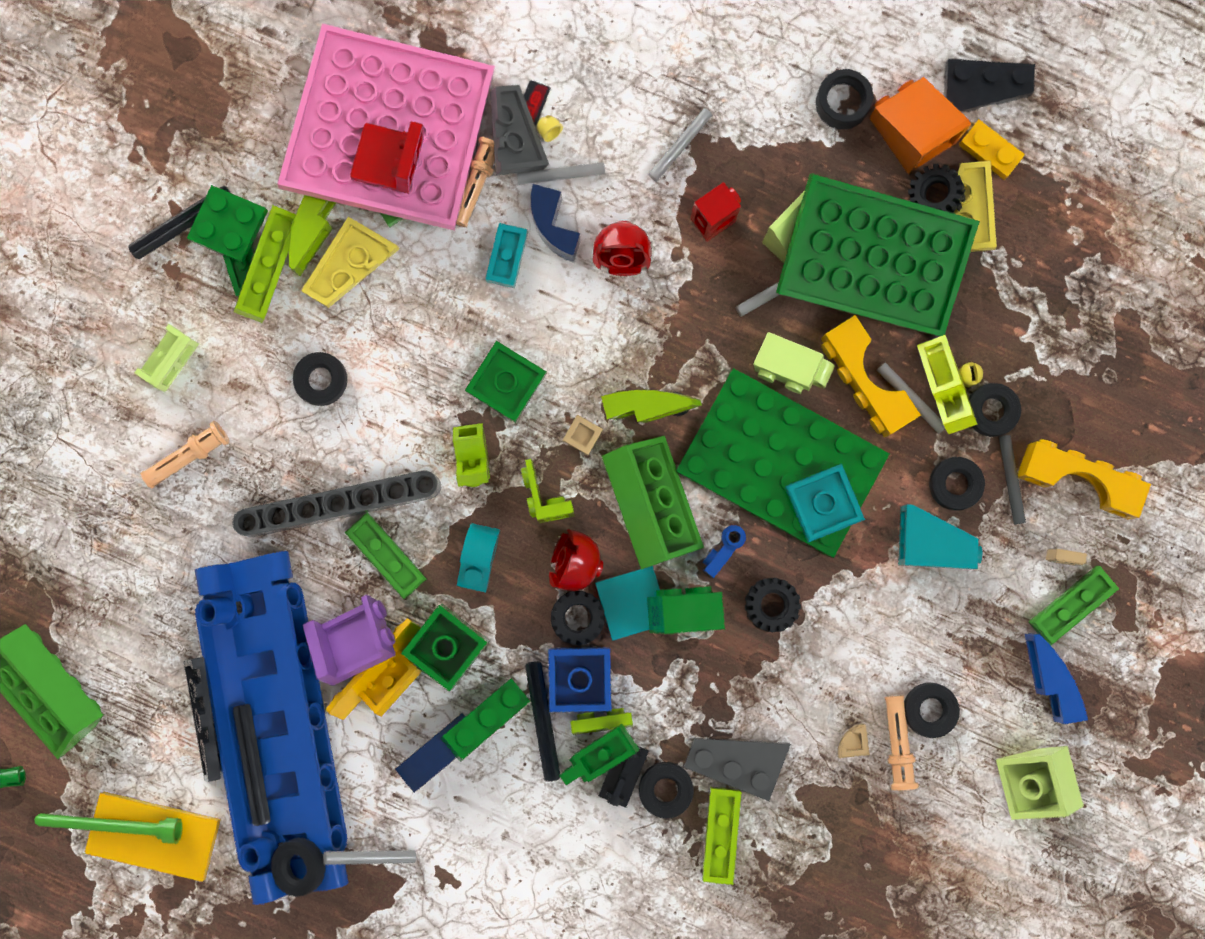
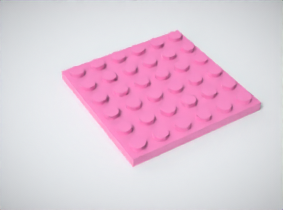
M322 24L277 183L278 188L455 231L494 74V66ZM411 121L423 124L424 140L409 194L351 179L350 173L365 123L401 132H408Z

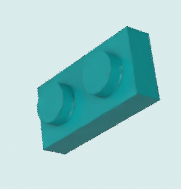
M499 223L485 278L486 282L515 288L528 236V229Z

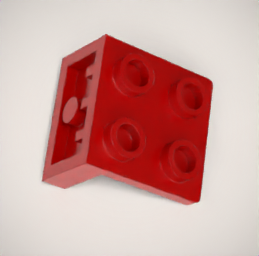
M411 121L408 132H401L365 123L351 169V179L409 194L424 140L423 124Z

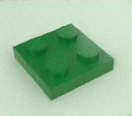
M211 185L187 239L244 264L268 210L263 206Z
M496 340L466 387L465 392L516 423L545 378L547 371Z

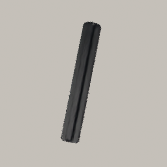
M227 186L220 187V189L231 193ZM206 196L129 244L128 249L136 259H141L192 227Z
M540 661L528 662L525 665L543 776L546 782L557 781L560 779V770L542 664Z
M242 704L233 707L232 711L253 826H261L269 823L271 818L250 704Z

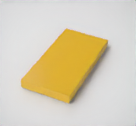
M100 793L94 818L159 823L161 820L165 821L166 818H179L183 824L182 835L177 844L163 843L161 839H157L156 836L90 830L84 854L201 882L206 880L221 819L113 793Z

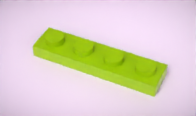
M272 205L235 305L234 313L263 323L289 251L291 232L296 214Z

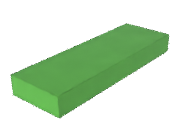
M368 512L345 531L346 535L403 599H406L427 580L423 573Z
M1100 565L1095 566L1033 617L1029 624L1052 645L1118 591L1119 588Z

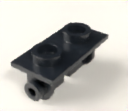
M638 746L639 750L634 755L608 770L598 796L606 799L611 805L617 807L620 805L626 808L649 750Z

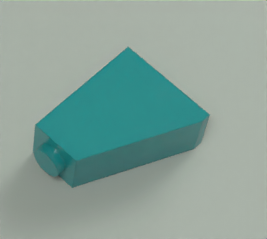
M906 504L900 506L898 566L978 569V564L981 563L983 556L982 546H979L978 538L915 505Z

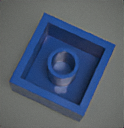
M610 647L550 648L548 650L549 712L611 711Z

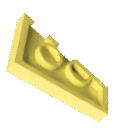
M991 161L960 163L957 174L958 176L960 175L965 187L964 195L966 198L965 202H961V210H955L954 213L980 221L970 252L996 250Z
M348 216L301 291L329 308L400 248Z

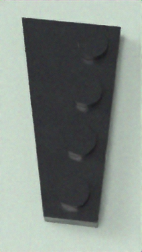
M203 656L183 661L203 777L204 781L212 782L221 779L220 772H222L220 754L217 753V737L212 718Z

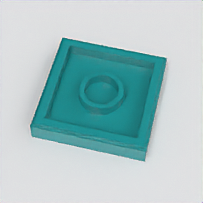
M842 464L785 486L807 542L814 541L865 520Z
M653 566L595 583L612 641L649 630L647 597L656 596V590H660Z

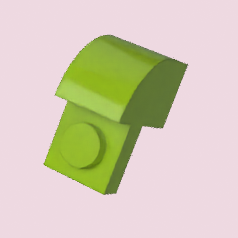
M483 423L453 427L458 487H477L483 483H489L490 468Z

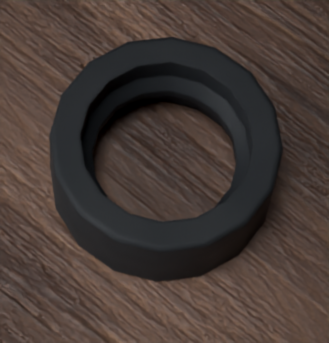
M851 69L836 70L822 81L815 99L816 111L820 119L829 127L839 130L851 129L859 125L869 113L874 99L873 88L868 79L858 71ZM845 84L857 90L861 96L860 108L851 115H842L831 109L827 96L833 86Z

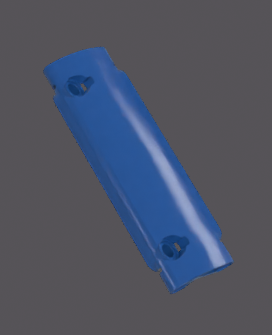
M289 551L266 554L229 564L194 569L198 594L203 596V600L196 606L195 617L202 657L204 656L209 697L237 858L242 869L246 872H251L248 879L254 905L272 902L287 895L275 883L271 870L272 857L280 842L284 843L295 838H305L315 843L322 854H324V852L344 851L348 841L320 683L317 680L303 629V624L308 622L304 595L297 583H289L288 580L293 578ZM236 602H241L242 613L237 612ZM242 704H250L271 818L269 823L261 826H253L232 711L233 707ZM293 856L290 861L291 870L297 878L303 879L306 875V865L301 857ZM325 865L324 879L321 885L313 892L332 890L347 885L349 882L346 865Z

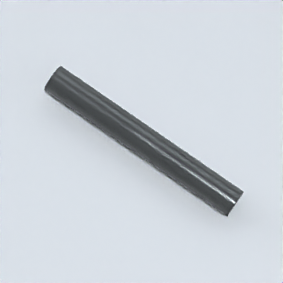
M1011 435L1000 436L999 443L1014 525L1026 523Z

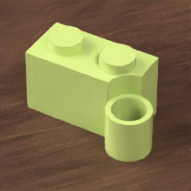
M770 332L767 333L753 363L755 371L758 372V377L772 383L774 380L785 383V388L801 394L803 389L809 391L812 385L825 388L835 367L833 363L824 359V354Z

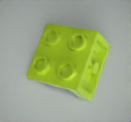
M532 459L525 460L526 467L521 468L524 486H526V489L531 488L532 497L527 498L530 516L532 518L537 517L539 523L574 517L571 500L565 501L564 497L546 500L547 505L542 506L534 463Z

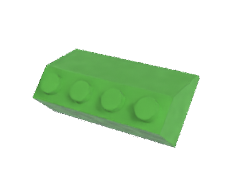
M665 436L628 444L602 456L641 570L704 548Z
M26 624L0 638V693L57 759H60L97 726L103 717L100 706L95 700L90 699L84 693L79 681L66 672L62 667L60 659L48 651L43 645L41 637L36 632L31 631Z

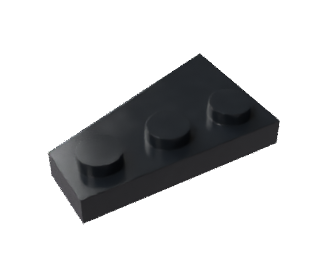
M948 59L945 63L944 96L961 113L976 111L981 107L993 104L999 105L1030 97L1034 93L1035 64Z

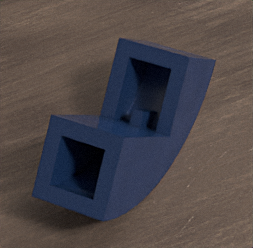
M533 184L531 190V209L539 236L555 254L574 263L581 241L580 233L555 226L562 203V192Z
M463 713L395 768L413 793L456 759V756L442 741L441 737L465 718Z

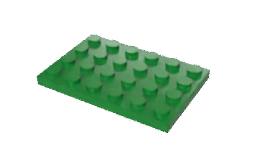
M810 174L776 293L921 332L943 336L947 329L980 221L816 174Z
M733 368L676 472L830 558H834L851 526L807 542L785 486L842 464L861 509L890 453Z

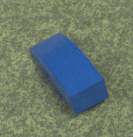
M1024 634L1036 694L1049 696L1054 722L1069 724L1088 720L1078 687L1063 660L1040 634Z

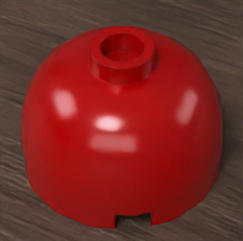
M629 221L612 223L604 227L597 235L594 242L592 261L600 270L601 265L609 268L608 274L634 276L641 274L643 267L647 266L648 269L651 265V241L643 229Z
M567 529L568 534L562 533L555 546L551 558V563H556L555 573L549 571V580L553 588L577 591L585 589L593 582L595 577L601 575L603 560H600V551L597 543L588 535Z

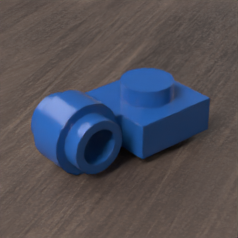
M737 525L726 527L721 534L723 546L718 551L713 548L702 563L706 567L702 571L710 578H714L733 555V552L744 545L746 534L741 527ZM730 532H735L738 535L736 543H732L729 540Z

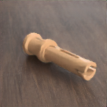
M479 137V147L471 162L470 173L457 220V225L467 227L486 178H489L494 173L492 168L495 162L494 141L486 137ZM489 152L486 160L484 161L483 158L485 156V153ZM471 187H474L468 205L466 208H464V204L469 195Z
M216 421L210 423L209 428L197 436H189L187 444L166 456L152 467L140 473L146 485L152 489L197 458L200 460L205 459L209 456L208 453L218 446L229 444V438L223 428Z
M904 695L885 697L892 753L888 758V763L892 766L893 775L891 790L917 789L919 784L915 782L913 768L916 758L913 753H910ZM895 713H898L900 739L897 737ZM901 745L902 753L899 754V746ZM902 766L904 767V772H905V779H904V780L902 779V772H901V767H902Z

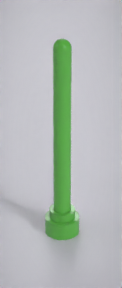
M38 814L34 819L37 826L156 836L157 839H161L163 843L177 844L179 842L183 829L182 820L179 818H166L165 821L161 820L159 823Z

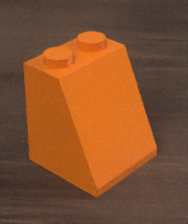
M925 77L916 82L912 79L907 81L898 89L899 93L891 98L889 95L882 97L874 104L875 109L870 116V120L908 175L955 145L971 126L969 119Z

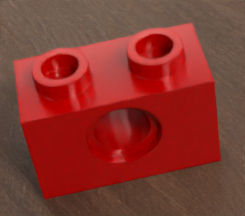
M723 182L694 202L690 219L707 242L736 222L741 208L739 204L741 199L734 188H728Z

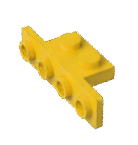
M406 619L403 623L399 624L393 632L395 638L393 647L396 656L354 675L345 688L333 697L326 711L330 715L344 720L363 700L376 715L382 717L422 672L419 667L401 654L420 630L421 626L410 619Z

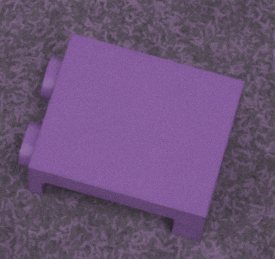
M364 595L361 597L362 605L324 624L314 620L303 624L317 680L334 686L396 656L393 647L395 638L392 631L386 625L385 617L387 612L381 601H377L369 595Z

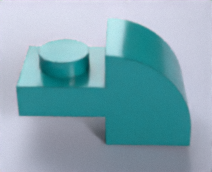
M474 523L470 524L461 553L457 586L486 593L500 529Z

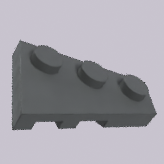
M520 85L495 87L490 92L496 176L544 170L549 165Z
M694 737L683 766L770 801L791 744L785 742L774 743Z

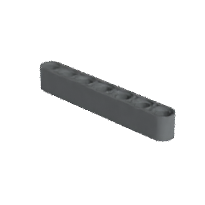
M429 471L408 473L245 508L234 515L232 525L234 530L243 536L257 537L429 500L435 498L440 493L441 482L435 474ZM425 477L432 478V490L422 493L419 489L420 481ZM395 484H402L404 488V493L399 499H392L390 496V489ZM366 490H372L374 500L370 505L364 506L361 502V495ZM342 496L345 501L344 508L339 512H335L332 509V501L335 497ZM312 502L315 507L314 515L306 519L302 513L303 507L307 503ZM278 509H283L285 520L277 525L273 520V515ZM253 515L256 520L255 527L247 531L244 521L248 516Z

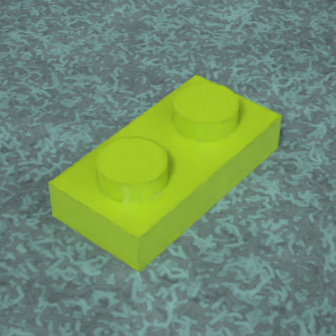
M624 708L606 711L607 716L595 717L594 712L576 715L577 720L570 721L572 734L579 735L612 730L620 724H623L625 728L633 727L631 712L625 713Z

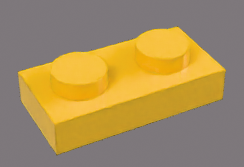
M981 120L975 123L959 143L961 148L978 161H991V171L1003 180L1010 175L1025 156L1023 152Z

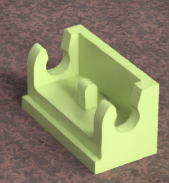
M170 324L165 328L168 330L144 366L141 369L137 368L134 372L149 384L164 392L168 390L199 345V343Z

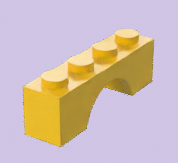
M854 315L827 332L821 338L823 342L821 347L825 355L830 360L833 358L839 369H837V372L845 384L849 383L855 391L853 397L861 409L866 408L870 414L871 419L869 421L873 429L878 434L882 433L885 438L915 420L921 414L905 390L886 391L870 381L864 370L863 358L865 350L872 339L857 316Z
M1040 439L1039 442L1036 441L1027 445L1017 473L1019 479L1045 488L1054 486L1067 474L1077 475L1086 479L1095 488L1101 510L1125 519L1140 518L1151 487L1150 483L1141 480V475L1129 471H1124V473L1115 471L1112 464L1097 460L1095 463L1085 459V454L1078 451L1068 450L1065 452L1059 450L1056 443Z

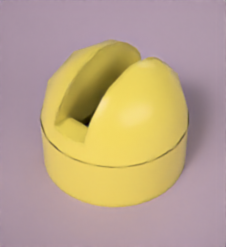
M546 116L538 121L537 130L545 142H550L560 135L563 126L555 117Z
M969 362L959 368L964 386L973 387L981 382L983 370L977 363ZM970 367L974 369L975 381H972Z

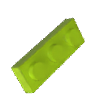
M710 787L702 872L703 882L734 884L741 790Z

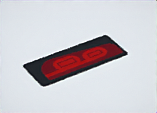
M530 80L525 90L524 98L536 127L551 87Z

